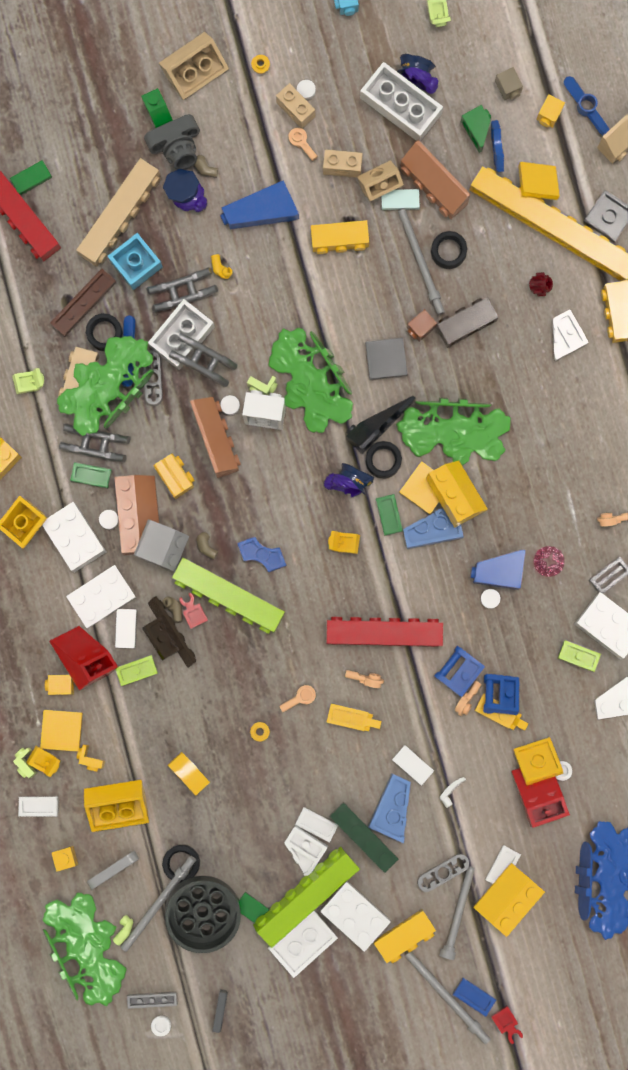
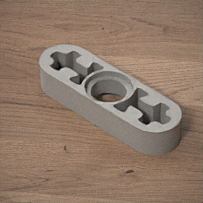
M149 350V353L154 358H157L154 361V368L158 367V370L151 369V365L143 367V371L145 374L149 370H154V373L158 375V380L155 383L147 382L144 385L145 399L149 405L157 406L163 400L161 358L156 351ZM148 386H159V389L155 388V393L159 398H156L154 402L149 398V396H152V389H148Z
M133 851L88 880L87 883L91 890L139 859L138 855Z
M456 854L423 873L418 878L419 888L424 892L432 891L466 871L469 867L468 858L463 854ZM457 858L465 859L464 867H455L454 870L456 872L453 874L452 869L447 864L451 862L453 866L457 863ZM441 867H446L449 870L448 877L440 878L438 870ZM434 872L439 882L436 883L433 880L430 882L429 888L426 886L422 887L423 878H432L431 873Z

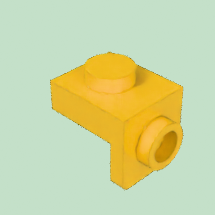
M331 531L328 539L329 550L358 554L360 535Z
M84 744L82 748L79 747L77 753L78 764L86 765L87 770L97 772L98 768H104V760L86 757L89 745Z
M35 746L26 763L51 777L57 772L60 760L55 755Z

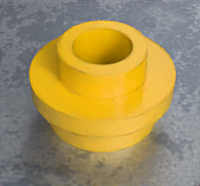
M265 55L255 56L251 62L252 69L259 74L267 72L270 67L269 59ZM259 61L264 62L262 66L257 65Z
M257 722L251 727L250 734L254 740L261 742L268 738L270 730L265 723ZM258 728L264 730L263 735H257L256 731Z

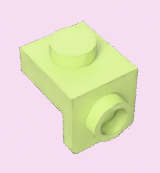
M427 0L430 23L435 24L436 27L447 25L446 22L451 21L448 14L447 1Z
M39 368L12 376L17 394L38 391L44 384V376L40 373Z
M251 376L247 381L250 391H261L263 395L274 393L278 384L274 376H272L268 385Z
M31 748L20 749L15 754L16 759L13 761L19 767L17 771L24 778L26 776L32 778L37 773L24 759L33 751Z

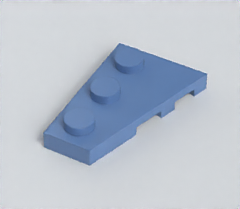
M443 508L403 529L407 549L464 537L461 525L454 528Z
M391 774L368 825L369 828L404 843L405 838L404 831L407 820L406 813L409 802L410 781Z

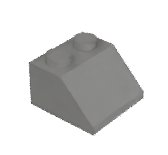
M148 519L134 555L159 567L175 572L189 536Z

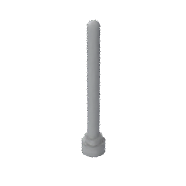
M469 866L466 870L446 945L440 950L439 956L446 959H455L454 944L475 871L472 866Z

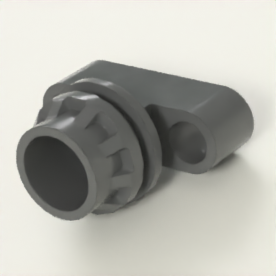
M187 114L147 132L144 140L152 154L163 152L167 161L173 164L175 169L186 170L197 161L195 154L196 146L192 138L199 134L200 129L193 115Z

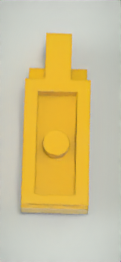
M483 693L474 711L508 729L514 730L515 727L526 730L528 723L520 719V713L518 715L484 713L483 705L485 704L486 694ZM493 699V703L498 704V701Z
M335 704L330 705L327 723L361 731H369L370 727L380 729L382 721L372 719L373 714H369V712Z

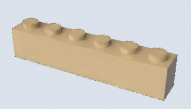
M141 158L138 160L77 248L78 255L96 267L100 263L103 264L105 262L109 249H113L116 246L118 236L121 232L124 233L127 230L128 222L132 217H136L141 203H145L148 200L152 187H156L159 184L161 175L158 169Z

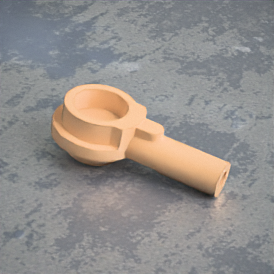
M302 128L292 129L288 135L290 143L298 148H302L312 161L317 159L318 156L307 143L305 130Z
M602 513L601 517L597 518V521L600 523V526L617 525L621 521L628 520V513H622L618 516H612V513Z
M347 670L345 674L346 678L358 680L359 683L372 688H381V684L384 682L381 679V675L375 673L365 676L358 672Z
M478 681L473 683L469 692H466L458 702L455 711L458 712L459 716L467 715L472 705L469 703L481 687V683Z
M309 685L301 686L294 698L279 707L282 712H285L299 703L310 704L315 700L316 692Z

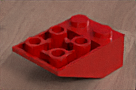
M80 626L49 641L79 691L108 676L118 668L109 651Z
M520 768L511 771L530 827L534 828L570 815L556 777L526 786Z

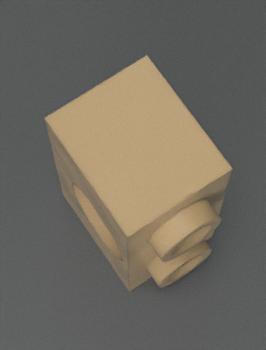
M290 83L276 95V103L300 128L303 129L315 118V109Z
M325 149L323 175L356 178L361 175L362 153Z
M391 160L357 176L362 192L369 201L404 185L398 168Z

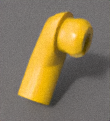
M219 254L212 255L211 261L214 274L223 279L230 278L232 269L221 264Z

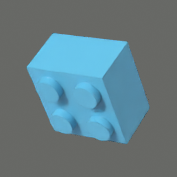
M138 233L108 255L109 261L132 290L163 268L161 261Z

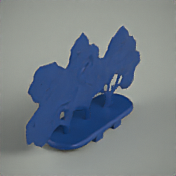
M599 821L597 827L593 828L590 832V838L596 845V851L593 853L591 845L586 841L581 846L580 865L576 866V874H579V885H575V893L579 894L578 910L581 919L585 921L589 918L592 905L596 914L591 918L589 928L593 932L601 933L603 938L607 940L611 939L614 933L622 934L628 926V901L624 897V892L628 891V828L623 829L620 834H617L611 822ZM600 851H603V852H604V855H598V854H599ZM593 860L599 863L595 876H592ZM592 881H597L601 886V891L596 898H592ZM600 896H604L603 900H599L598 898ZM597 902L602 903L606 907L605 912L599 909V905L596 904Z

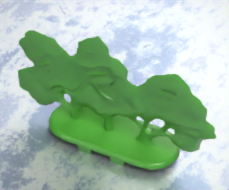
M283 328L279 333V339L273 343L268 365L279 373H290L292 375V380L287 382L285 405L292 409L301 406L305 407L303 420L308 430L314 433L316 431L323 433L328 425V419H332L340 424L351 419L353 402L350 399L341 397L339 389L343 387L350 395L352 391L342 376L345 373L342 367L333 362L332 358L335 356L331 350L324 348L313 331L310 332V336L316 346L310 347L305 344L306 332L303 329L296 328L293 331H288ZM306 349V352L310 351V353L307 355H300L298 353V350ZM317 353H321L328 364L323 369H317L313 365V357ZM311 356L310 361L307 362V357ZM330 369L339 381L337 384H329L327 382L326 372ZM335 391V395L330 396V393Z
M132 336L108 338L105 347V356L107 358L105 365L101 366L98 362H91L88 365L83 363L75 364L74 378L79 383V387L66 389L57 398V404L59 405L60 413L75 414L73 428L82 436L86 435V433H97L99 419L103 415L109 416L104 423V428H108L122 412L126 414L129 411L130 407L128 405L134 397L139 399L143 394L140 390L154 373V370H149L141 379L138 377L139 368L147 367L153 362V355L147 350L148 341L143 339L136 341ZM136 361L140 363L138 367L136 366ZM130 363L133 364L134 370L132 371V373L134 375H131L128 371V365ZM125 380H132L135 386L125 396L119 391V386ZM117 397L122 399L115 410L111 412L108 402ZM99 407V408H101L103 411H102V412H98V411H97V408Z
M439 398V401H415L416 404L429 405L431 409L421 414L418 409L409 407L404 411L403 420L396 423L398 431L402 433V441L406 446L410 447L417 457L430 453L437 443H441L444 445L443 452L448 457H452L453 462L460 461L461 465H464L469 461L473 451L479 454L482 459L496 461L500 458V455L505 452V448L498 437L510 430L511 417L505 416V413L500 408L494 409L488 415H483L479 411V407H490L492 404L468 403L467 399L458 398V402H449L448 398ZM453 406V416L450 419H442L437 414L438 407ZM458 406L474 407L471 417L467 418L458 413ZM432 414V421L425 425L423 423L426 417L430 418ZM419 416H423L421 421L418 420ZM478 417L482 419L481 423H478Z
M76 893V896L71 901V906H67L59 900L46 904L43 921L45 924L55 928L56 935L51 939L45 929H43V932L52 950V953L49 955L52 961H57L61 968V971L58 972L62 980L66 979L76 1000L79 997L74 985L79 983L85 987L83 1000L86 1004L94 1005L95 1003H101L104 1006H108L112 1002V996L119 992L121 981L126 973V967L118 961L103 957V951L110 948V937L114 934L116 926L106 920L102 922L93 921L96 906L93 897L89 894ZM65 929L66 932L61 935L60 931ZM56 942H65L67 944V956L60 958L54 946ZM70 959H75L80 966L78 975L73 977L68 975L63 965ZM82 969H85L84 974H81ZM90 976L93 978V982H85V978L81 979V977ZM90 985L93 988L89 990L87 986Z

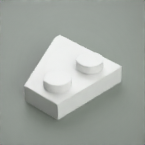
M571 310L553 318L555 361L588 344V340Z
M625 677L594 700L597 719L628 715V677Z
M296 825L284 842L288 850L293 854L294 860L302 869L304 876L312 873L328 848L326 844Z

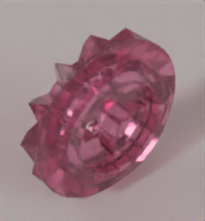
M545 546L535 554L534 566L541 575L552 577L562 571L565 558L557 548ZM552 554V560L555 561V563L557 564H551L550 567L546 569L547 562L542 560V558L547 559Z

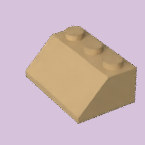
M205 32L159 62L167 79L183 100L229 69L213 38Z
M628 114L602 137L597 147L612 164L617 160L620 162L627 156Z

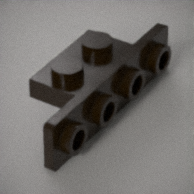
M155 596L148 602V605L157 619L145 625L142 629L162 661L178 652L187 668H189L196 662L195 654L188 648L184 636L175 627L173 618L165 611L163 602Z

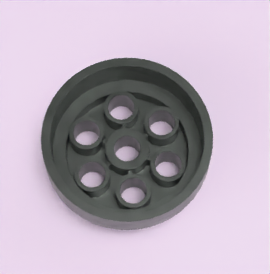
M195 876L181 882L169 895L165 907L166 927L171 938L183 949L194 953L214 952L226 946L238 931L241 920L239 901L233 889L224 881L211 876ZM195 888H201L203 890L199 894H195L193 892ZM214 893H220L222 895L218 899H214L211 897ZM181 901L189 903L186 907L178 905ZM200 906L207 907L205 912H199L197 909ZM219 911L226 913L223 917H218L216 914ZM187 919L193 921L191 925H185L183 922ZM206 924L212 926L209 930L202 929Z

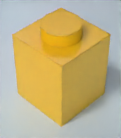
M548 94L536 120L545 127L550 126L553 128L564 108L565 102Z
M48 675V679L45 680V691H48V695H74V681L70 675Z
M74 846L52 852L56 872L78 865Z

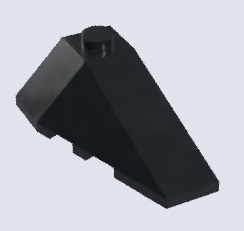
M411 396L369 417L357 426L353 424L346 431L348 434L346 440L363 454L415 402L416 398Z

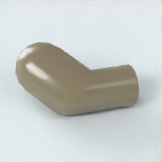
M198 155L194 166L199 174L217 178L218 168L208 167L205 157Z
M202 532L196 539L198 549L201 553L214 560L218 551L209 547V535L206 532Z
M165 597L163 599L164 606L173 613L174 622L181 623L182 605L173 597Z

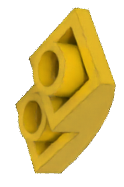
M183 752L168 764V767L195 796L210 783Z

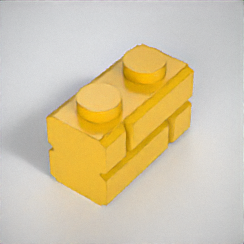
M172 453L153 465L175 499L194 488L192 482L195 480L189 471L184 472L182 469L184 463L179 456L175 457Z

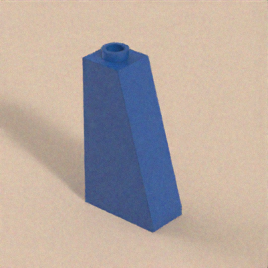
M284 180L222 207L223 214L220 215L224 225L228 224L230 229L299 219V212Z

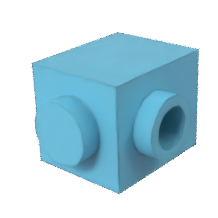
M334 0L335 9H339L340 15L350 16L359 10L358 0Z

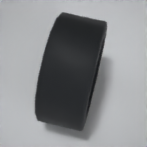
M442 232L436 236L432 243V259L441 268H457L463 263L467 255L465 239L457 232ZM444 240H454L460 246V254L455 260L446 261L440 257L438 247Z
M101 313L95 315L86 325L85 333L87 339L99 351H105L106 343L98 342L93 335V329L99 322L111 323L115 328L114 337L122 338L123 335L119 321L110 314Z
M380 441L369 448L365 462L367 469L372 475L385 479L392 477L398 472L401 467L402 456L396 445L391 442ZM388 449L393 453L395 463L391 469L381 471L373 465L372 458L376 451Z
M182 844L169 849L163 857L162 863L166 876L171 880L175 876L170 867L171 857L177 852H185L193 856L196 861L184 880L194 877L200 867L198 853L192 847Z

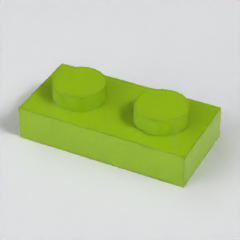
M564 640L557 659L595 672L601 654Z
M152 655L115 669L121 686L158 674Z

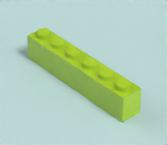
M182 558L172 576L176 580L174 584L183 589L187 586L193 589L192 594L200 598L203 595L210 598L209 603L217 607L220 604L225 606L226 612L234 616L238 613L243 616V621L250 625L253 622L260 625L259 629L267 634L270 631L275 633L285 614L283 610L185 558Z
M342 847L333 850L324 862L319 863L314 868L312 873L304 876L300 883L294 889L287 891L285 897L279 902L274 903L265 915L257 918L253 924L256 932L273 948L358 872L360 868Z

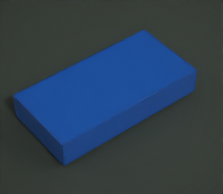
M462 978L453 992L455 997L485 1017L496 1002L494 997L465 978Z

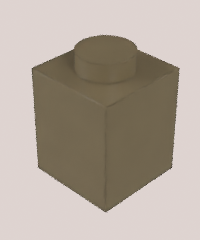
M514 67L496 75L495 83L504 101L509 98L510 100L516 99L521 95L523 85Z

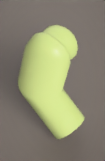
M127 915L120 920V924L124 927L113 938L114 943L119 946L130 935L134 923L133 919H130Z

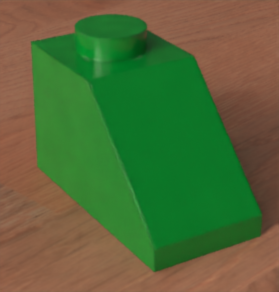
M158 88L141 96L155 128L173 121Z
M482 105L463 114L461 117V123L479 153L483 150L491 122L489 111L487 109L484 110Z

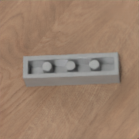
M177 992L128 994L127 996L128 1009L177 1006L178 1004Z

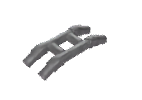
M208 267L182 278L147 287L148 294L169 290L172 299L152 305L153 311L169 310L177 307L183 299L187 302H192L218 292L216 285L198 292L194 285V282L213 273L212 269ZM187 284L189 295L179 298L176 287Z
M180 333L177 340L196 350L191 359L173 350L170 352L169 357L227 387L229 381L213 371L218 362L232 370L237 368V363ZM202 353L211 357L207 368L198 364Z
M64 423L63 431L81 435L73 428V425ZM102 431L92 434L86 433L82 438L81 447L60 442L59 449L110 461L125 462L126 455L107 452L109 441L129 444L130 436ZM90 437L102 439L99 450L88 448Z

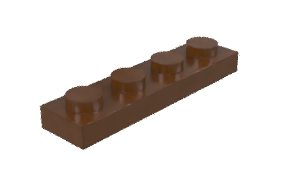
M102 268L50 322L51 325L65 337L116 284V280Z

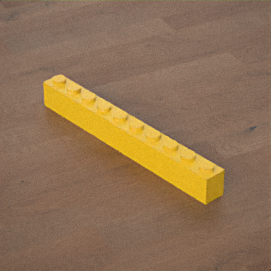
M482 166L473 180L469 191L617 280H628V253H626L623 247L611 244L605 236L596 235L590 227L581 226L573 217H566L561 214L558 208L546 205L543 199L522 196L521 187H516L506 177L501 178L496 175L497 173L493 169Z

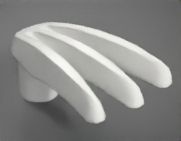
M464 777L453 782L441 794L440 801L442 800L446 808L453 805L448 796L461 783L466 781Z

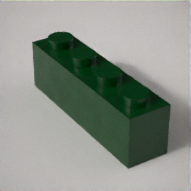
M344 802L330 814L334 822L384 873L399 860Z

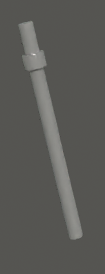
M401 209L398 213L429 291L428 297L430 302H433L437 315H441L445 312L440 301V293L436 291L406 210Z
M189 856L183 866L175 871L173 879L122 944V950L128 951L167 900L173 889L181 880L187 877L189 869L196 861L193 856Z
M412 952L406 953L405 957L468 1025L471 1033H475L486 1045L491 1039L481 1029V1025L477 1020L474 1021Z

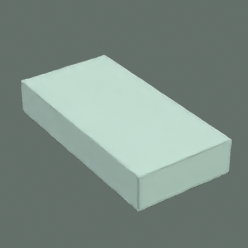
M419 189L393 190L381 196L382 210H413L420 208Z

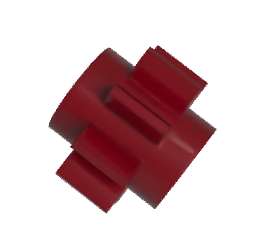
M545 272L536 273V276H532L530 279L529 287L533 294L546 296V293L552 290L553 281L549 275H545Z

